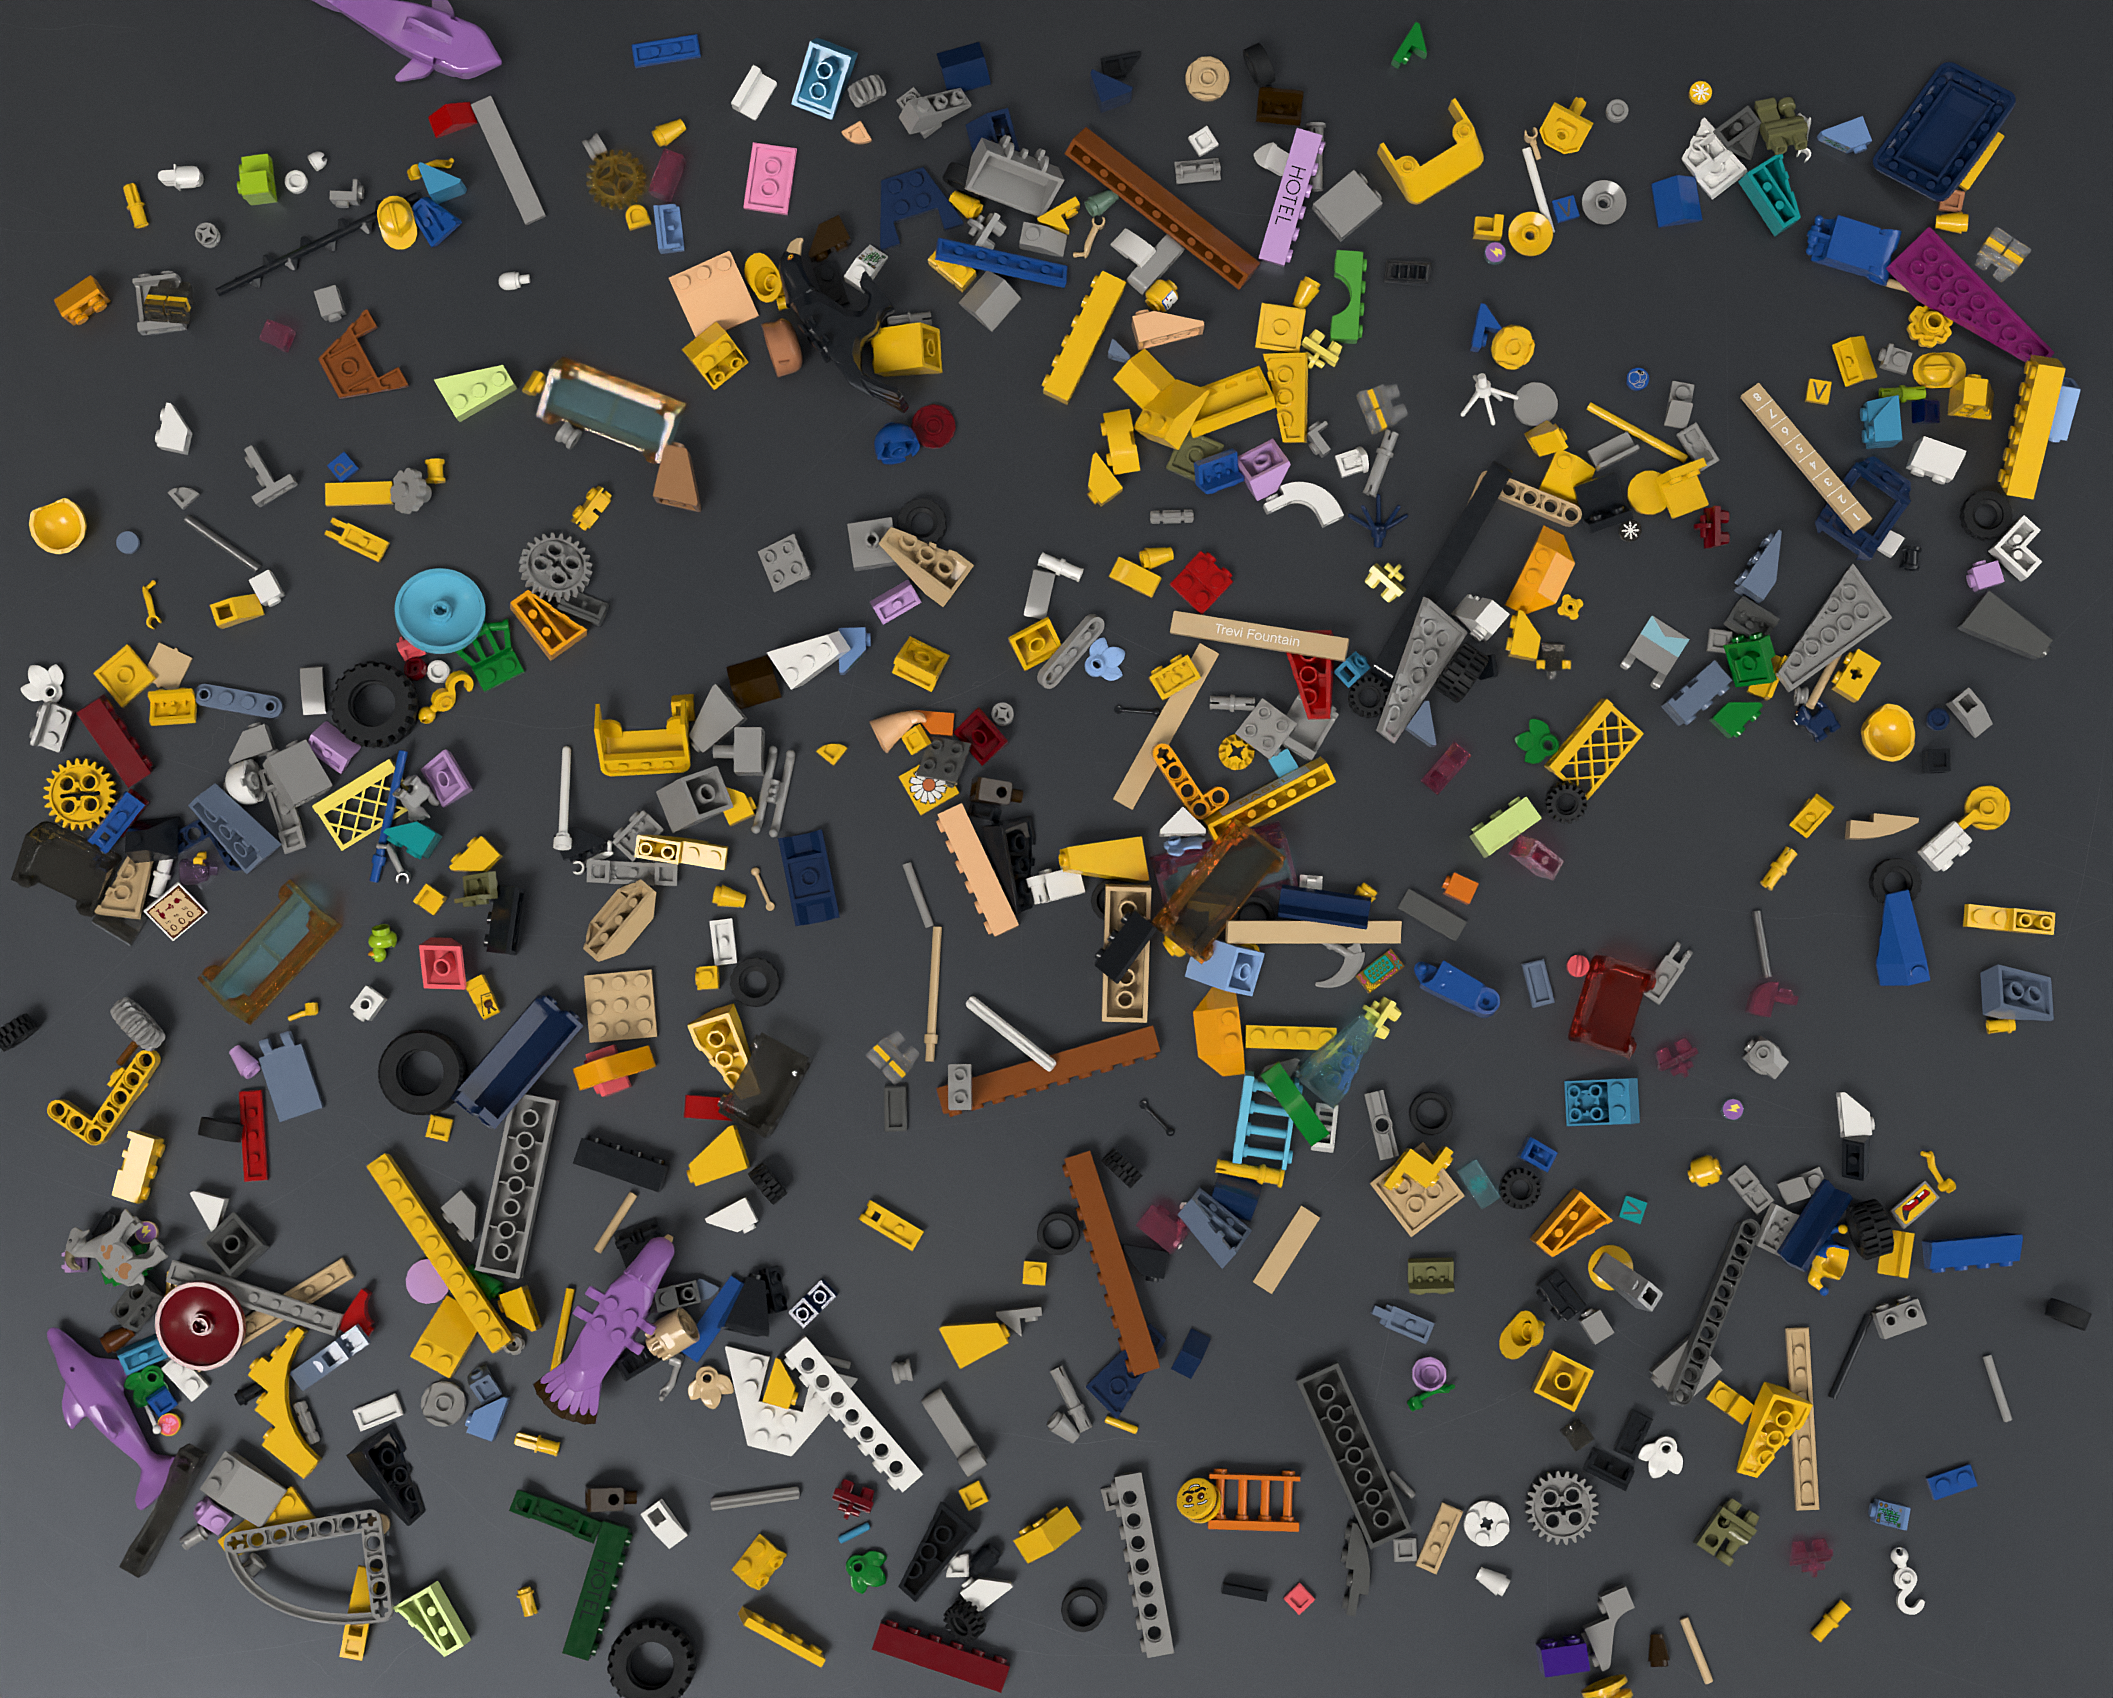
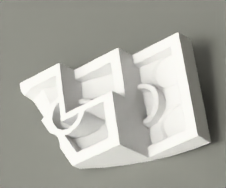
M1704 117L1700 122L1701 125L1696 135L1691 139L1690 147L1686 149L1682 161L1693 177L1696 178L1699 185L1713 200L1748 171L1733 152L1723 146L1713 133L1715 128Z

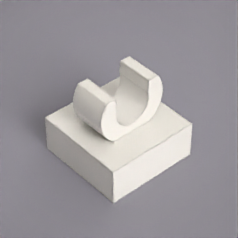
M1300 875L1299 887L1322 890L1323 876Z

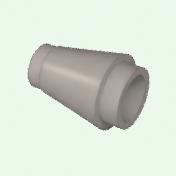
M1058 1411L1049 1418L1046 1424L1049 1427V1431L1071 1443H1074L1081 1434L1067 1416Z

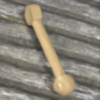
M753 867L751 873L756 877L767 903L766 909L772 911L775 905L770 901L759 875L760 869Z

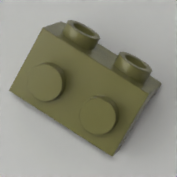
M496 871L463 876L464 897L454 899V903H463V907H475L477 905L489 904V900L497 899L498 882Z
M1453 1257L1408 1259L1407 1283L1409 1293L1417 1295L1425 1293L1447 1294L1448 1292L1455 1291Z

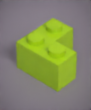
M269 154L241 157L242 164H239L240 181H237L238 193L242 194L243 199L251 206L277 202L273 162Z

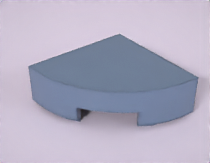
M699 1278L697 1281L700 1300L709 1299L720 1288L702 1278Z

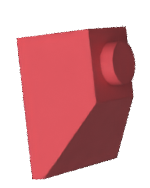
M430 937L419 945L424 988L461 990L467 988L463 950L460 943L452 938Z

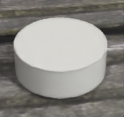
M293 170L286 175L285 185L290 192L299 194L307 189L308 179L303 172Z
M435 660L428 665L427 675L433 682L443 683L450 675V668L445 662Z

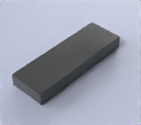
M1411 889L1407 890L1397 909L1455 942L1467 924L1463 919Z

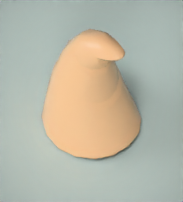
M906 711L883 716L869 722L885 753H888L894 744L914 724L926 722L927 719L923 713Z

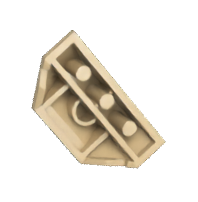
M641 879L636 881V883H631L617 889L589 923L586 943H584L583 949L598 962L625 953L652 921L656 892Z

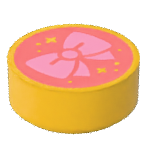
M166 1413L159 1418L157 1425L161 1427V1434L172 1436L180 1431L182 1422L177 1414Z

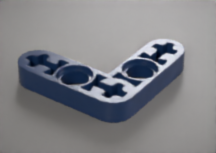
M200 819L179 830V841L183 840L181 837L183 834L189 845H186L185 842L179 844L178 855L185 853L210 838L227 868L235 872L242 871L240 866L231 865L234 861L231 855H225L227 851L220 846L219 841L208 828L206 830L209 833L206 834L205 829L200 825L202 823ZM192 828L200 830L199 839L191 840L189 838V831Z

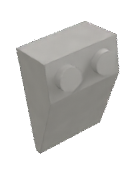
M231 1451L223 1453L200 1488L201 1491L213 1500L259 1528H263L287 1489L237 1452Z

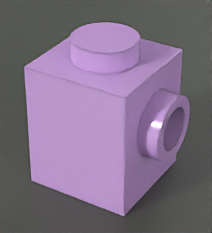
M1986 560L1973 564V568L1967 571L1968 575H1966L1967 583L1970 588H1973L1974 592L2005 582L1998 560L1991 563H1986Z

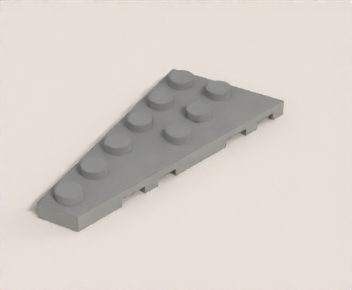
M1854 564L1848 567L1776 672V676L1788 692L1795 689L1892 618Z
M1424 596L1376 729L1378 733L1394 744L1468 633L1436 604Z

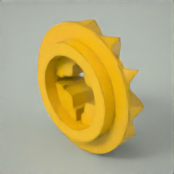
M1234 734L1226 737L1221 742L1219 758L1227 768L1241 770L1252 762L1255 750L1242 738ZM1230 744L1236 748L1245 747L1240 753L1242 761L1237 756L1228 757L1233 752Z

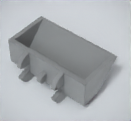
M1004 135L999 144L981 138L971 156L965 190L1036 217L1045 214L1064 182L1059 167L1049 164V157L1044 156L1046 150L1040 148L1031 157L1028 156V149L1023 148L1021 152L1015 151L1014 143L1010 142L1011 137L1008 135Z

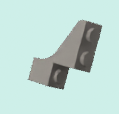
M1624 1584L1598 1594L1600 1600L1597 1601L1600 1612L1602 1614L1606 1613V1616L1583 1625L1584 1632L1580 1633L1586 1645L1591 1647L1593 1653L1590 1654V1658L1594 1667L1598 1666L1602 1672L1609 1669L1611 1665L1614 1627L1617 1620L1625 1612L1635 1608Z

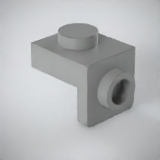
M353 179L352 191L330 190L329 199L338 208L360 205V199H364V186L361 185L358 179Z
M1317 421L1308 428L1310 432L1307 434V438L1311 442L1309 444L1310 449L1315 455L1319 454L1321 458L1329 454L1331 450L1319 434L1327 428V421L1323 423Z

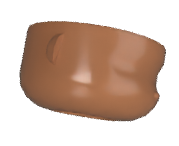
M779 318L772 323H762L763 334L777 378L797 372L802 367L803 356L793 325L783 318Z

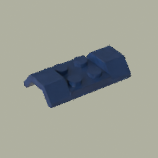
M817 830L807 834L778 838L795 926L810 925L840 918L823 831Z

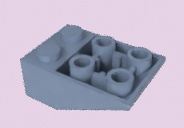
M1778 530L1774 534L1770 532L1768 536H1765L1759 545L1762 548L1761 551H1757L1756 554L1752 555L1746 564L1749 566L1748 570L1745 569L1741 572L1734 582L1737 586L1733 591L1753 600L1756 604L1765 599L1776 583L1782 531Z

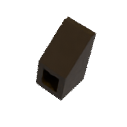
M839 215L818 225L808 253L811 262H822L829 257L828 254L835 251L840 253L849 248L848 245L851 244V239Z

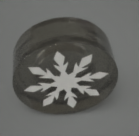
M1632 519L1623 522L1618 529L1620 538L1628 543L1636 541L1642 533L1640 524Z

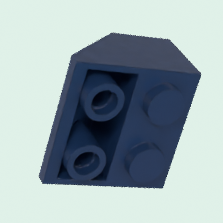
M1008 108L986 113L965 125L973 152L981 138L999 144L1004 135L1011 137L1010 142L1014 143V150L1020 152Z

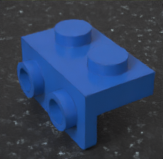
M1233 448L1194 462L1196 486L1205 494H1213L1218 490L1232 487L1245 481L1244 475L1238 469L1237 451Z

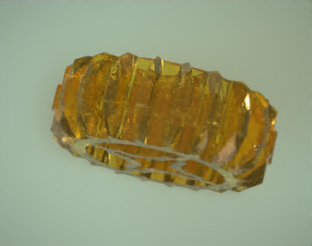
M610 150V156L608 157L602 152L601 156L603 159L600 161L599 158L595 157L594 161L597 165L590 164L589 169L593 172L586 173L587 178L592 179L586 182L587 187H592L589 190L590 195H595V202L602 200V207L607 206L609 203L610 210H614L615 204L618 205L619 210L623 209V203H626L627 207H631L630 200L638 202L636 194H644L643 190L639 188L646 187V182L642 181L646 178V174L641 172L644 169L643 165H637L639 162L637 157L631 160L632 155L629 152L624 157L622 150H619L617 155H615L613 150ZM617 164L629 167L633 173L620 172ZM610 166L609 173L599 179L602 171ZM615 172H616L617 176L619 177L618 183H617L618 189H617L616 185H615L614 182H613L614 179H615V178H614V177H615ZM631 181H633L631 188L623 194V187L631 184ZM599 186L613 188L615 196L604 193Z

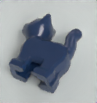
M1820 698L1816 703L1820 710L1813 716L1802 705L1798 707L1793 720L1796 725L1805 726L1815 737L1814 741L1816 743L1828 737L1824 731L1825 727H1828L1831 733L1841 727L1836 720L1834 712Z

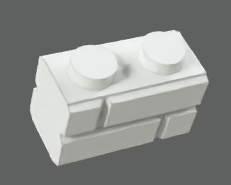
M1952 821L1917 852L1935 872L1941 869L1944 872L1954 863L1952 859L1957 854L1961 857L1970 849L1968 844L1972 842V839L1957 822Z

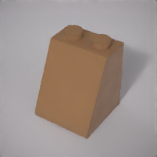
M671 442V445L665 444L653 492L654 499L660 504L701 512L694 469L688 450L684 448L683 444Z

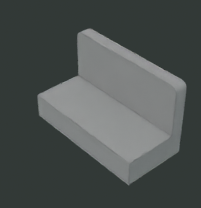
M1627 431L1589 450L1587 454L1598 472L1636 453L1640 447L1639 445H1634Z

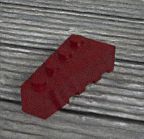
M104 694L82 707L76 713L128 788L152 773L151 767L153 763L147 755L143 756L139 749L138 741L134 736L131 737L127 731L126 724L118 717L113 705Z

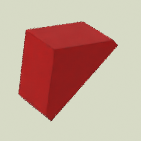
M470 102L445 104L428 117L436 139L478 124Z

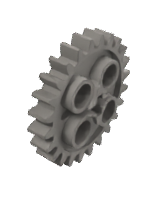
M551 533L550 538L542 534L541 541L534 537L533 544L528 542L526 549L522 551V557L519 560L521 564L519 572H523L521 580H527L525 587L533 586L532 594L539 591L540 599L544 595H548L549 602L552 600V597H556L557 602H560L561 597L569 601L570 594L576 598L578 593H583L585 586L589 584L590 579L588 578L592 575V571H590L592 563L588 562L590 555H583L586 548L578 549L579 541L572 544L571 536L564 540L562 533L559 535V538H555L554 533ZM550 551H554L558 555H552ZM567 565H572L576 569H570ZM535 566H541L544 570H539ZM553 580H559L561 583H555Z
M1556 1470L1555 1477H1552L1547 1472V1480L1538 1477L1541 1484L1538 1486L1532 1483L1535 1491H1527V1494L1532 1498L1531 1500H1525V1503L1530 1505V1508L1525 1509L1524 1512L1532 1516L1526 1520L1527 1522H1535L1531 1529L1533 1531L1540 1529L1538 1536L1542 1537L1546 1534L1547 1542L1553 1537L1556 1545L1559 1544L1560 1539L1563 1540L1565 1545H1568V1538H1571L1576 1543L1577 1535L1585 1538L1584 1529L1589 1532L1592 1531L1588 1526L1589 1523L1596 1524V1521L1592 1519V1515H1599V1513L1593 1510V1507L1598 1506L1599 1503L1592 1501V1499L1597 1495L1596 1493H1589L1592 1488L1590 1484L1583 1486L1585 1483L1584 1478L1577 1481L1578 1474L1576 1473L1570 1478L1567 1470H1565L1563 1476ZM1575 1489L1577 1497L1572 1501H1568L1566 1498L1567 1491ZM1549 1491L1553 1492L1555 1495L1554 1500L1551 1503H1545L1543 1500L1544 1494ZM1560 1502L1566 1506L1579 1503L1582 1505L1580 1508H1564L1563 1513L1558 1509L1542 1511L1543 1507H1559ZM1572 1512H1578L1580 1515L1579 1521L1576 1523L1569 1522V1515ZM1555 1514L1557 1516L1556 1524L1548 1526L1546 1523L1547 1517Z

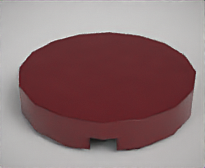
M936 404L920 408L913 416L911 428L915 432L919 444L929 449H938L949 444L954 437L956 429L951 412L945 407Z

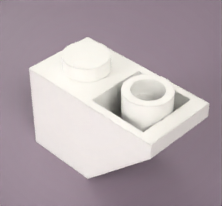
M166 402V406L162 408L160 414V421H162L161 429L157 430L155 436L157 447L162 450L188 455L193 433L177 408L171 403Z
M662 1498L641 1513V1516L653 1533L669 1549L688 1536Z

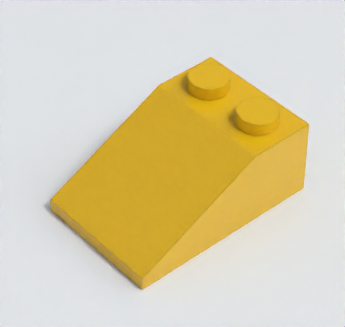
M1176 379L1143 408L1133 428L1148 440L1179 450L1210 391Z
M446 1295L410 1357L448 1378L455 1375L478 1333L456 1299Z

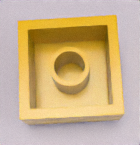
M1550 1349L1530 1390L1575 1412L1594 1371Z

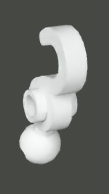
M1896 1547L1891 1552V1560L1898 1567L1894 1571L1893 1581L1901 1589L1897 1593L1896 1604L1902 1612L1915 1615L1923 1609L1925 1602L1922 1599H1918L1913 1606H1906L1905 1598L1915 1587L1917 1575L1906 1565L1909 1558L1907 1550L1902 1547Z

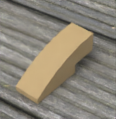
M1874 813L1869 815V822L1849 820L1846 822L1845 839L1863 840L1887 836L1915 825L1919 822V818Z

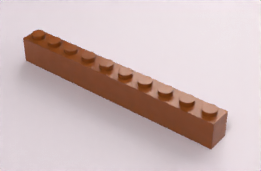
M1085 127L1073 138L1064 153L1238 290L1252 277L1260 265L1259 261L1091 130Z
M1149 1026L1049 1055L1056 1061L1055 1067L1050 1072L1032 1060L973 1077L971 1111L984 1108L983 1103L992 1101L993 1105L1006 1101L1005 1096L1012 1094L1014 1099L1027 1095L1026 1090L1035 1088L1036 1092L1049 1089L1048 1084L1057 1082L1058 1086L1070 1083V1078L1078 1076L1079 1080L1091 1077V1072L1100 1069L1101 1073L1114 1070L1113 1065L1122 1063V1067L1135 1064L1134 1059L1143 1057L1144 1061L1156 1058V1053L1160 1052L1154 1027ZM948 1085L936 1088L943 1114L948 1113L949 1117L962 1114V1110L948 1109Z
M1091 1151L1065 1158L1066 1164H1063L1062 1168L1065 1177H1070L1072 1186H1069L1072 1199L1077 1198L1080 1206L1076 1208L1079 1220H1084L1086 1225L1083 1233L1086 1242L1091 1241L1093 1250L1090 1251L1093 1264L1098 1263L1101 1271L1097 1273L1100 1286L1105 1285L1107 1290L1104 1298L1107 1307L1112 1306L1114 1315L1111 1316L1114 1329L1119 1328L1121 1333L1118 1342L1121 1351L1126 1350L1129 1358L1125 1360L1129 1373L1133 1372L1134 1376L1158 1369L1160 1364Z

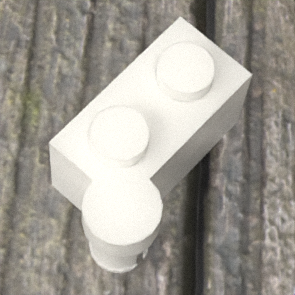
M1060 866L1061 870L1052 872V869L1039 871L1038 876L1027 878L1028 888L1031 887L1034 905L1040 904V899L1043 904L1085 893L1081 875L1063 872V868Z

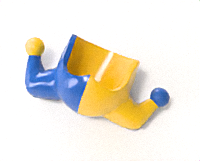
M1845 1224L1834 1227L1811 1263L1812 1266L1807 1279L1809 1284L1818 1289L1822 1296H1826L1829 1293V1289L1821 1284V1278L1827 1277L1840 1280L1848 1263L1849 1247L1834 1242L1832 1237L1837 1232L1841 1234L1847 1233L1848 1227Z

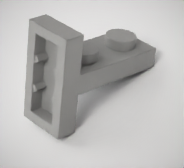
M252 445L244 449L247 454L244 457L251 469L255 467L259 474L256 476V479L262 488L266 486L265 489L251 496L257 506H264L298 485L291 474L276 482L257 449Z

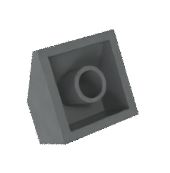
M235 1212L228 1216L200 1242L229 1276L235 1278L270 1248L257 1231Z

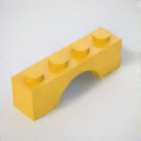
M1245 1025L1244 1048L1336 1051L1337 1028Z

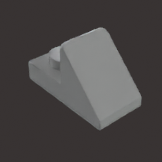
M1677 381L1671 382L1664 426L1679 429L1687 428L1693 403H1691L1694 391L1693 384Z
M1816 1167L1782 1181L1777 1186L1785 1205L1811 1197L1825 1178L1820 1167Z
M1041 1306L1000 1310L996 1311V1316L1022 1336L1020 1318H1024L1025 1322L1037 1321L1038 1316H1042Z

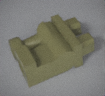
M1785 97L1778 103H1776L1775 98L1755 101L1754 114L1761 121L1759 131L1766 142L1767 150L1772 149L1776 155L1784 154L1789 145H1794L1796 150L1807 148L1808 125L1804 121L1803 116H1796L1794 112L1796 104L1791 97ZM1779 113L1785 115V118L1780 119Z
M1729 1498L1723 1507L1720 1505L1717 1507L1716 1512L1711 1516L1707 1525L1693 1541V1543L1714 1556L1724 1539L1730 1540L1724 1552L1720 1550L1715 1556L1729 1567L1734 1562L1733 1554L1741 1545H1746L1757 1530L1754 1527L1759 1519V1516L1750 1510H1747L1742 1519L1737 1517L1736 1513L1742 1505L1732 1498Z

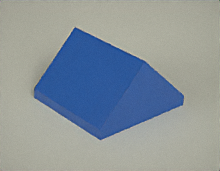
M1676 175L1651 184L1658 228L1702 221L1695 177Z

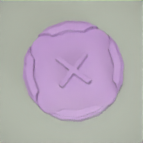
M429 1259L420 1260L409 1269L406 1277V1287L412 1298L424 1304L437 1303L445 1298L449 1289Z

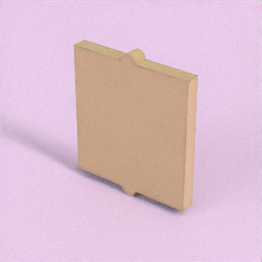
M158 643L147 666L157 678L152 683L156 684L158 688L163 687L167 690L179 689L193 658L179 652L177 648L172 649Z

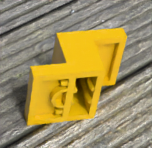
M1441 1146L1433 1159L1428 1162L1411 1148H1406L1380 1185L1387 1190L1397 1189L1405 1179L1402 1177L1405 1174L1422 1188L1433 1187L1440 1178L1437 1175L1442 1168L1446 1169L1454 1159L1451 1157L1453 1151L1446 1146Z

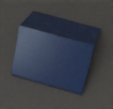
M979 42L936 54L947 91L961 88L963 92L991 85L985 57Z
M1091 70L1090 86L1101 113L1131 102L1133 87L1098 71Z
M1218 1173L1211 1197L1235 1217L1250 1222L1263 1184H1259L1254 1179Z

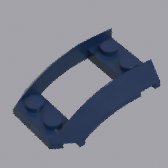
M1875 456L1859 463L1856 462L1842 481L1850 491L1861 476L1896 500L1873 534L1870 535L1863 529H1859L1853 534L1828 503L1815 521L1818 534L1821 531L1827 533L1857 554L1856 560L1870 561L1876 550L1911 502L1909 498L1911 482Z

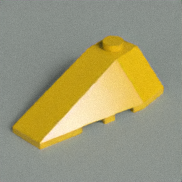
M734 1003L713 1009L688 1023L687 1026L695 1046L699 1051L702 1050L709 1059V1063L722 1074L723 1080L739 1099L762 1092L743 1026Z

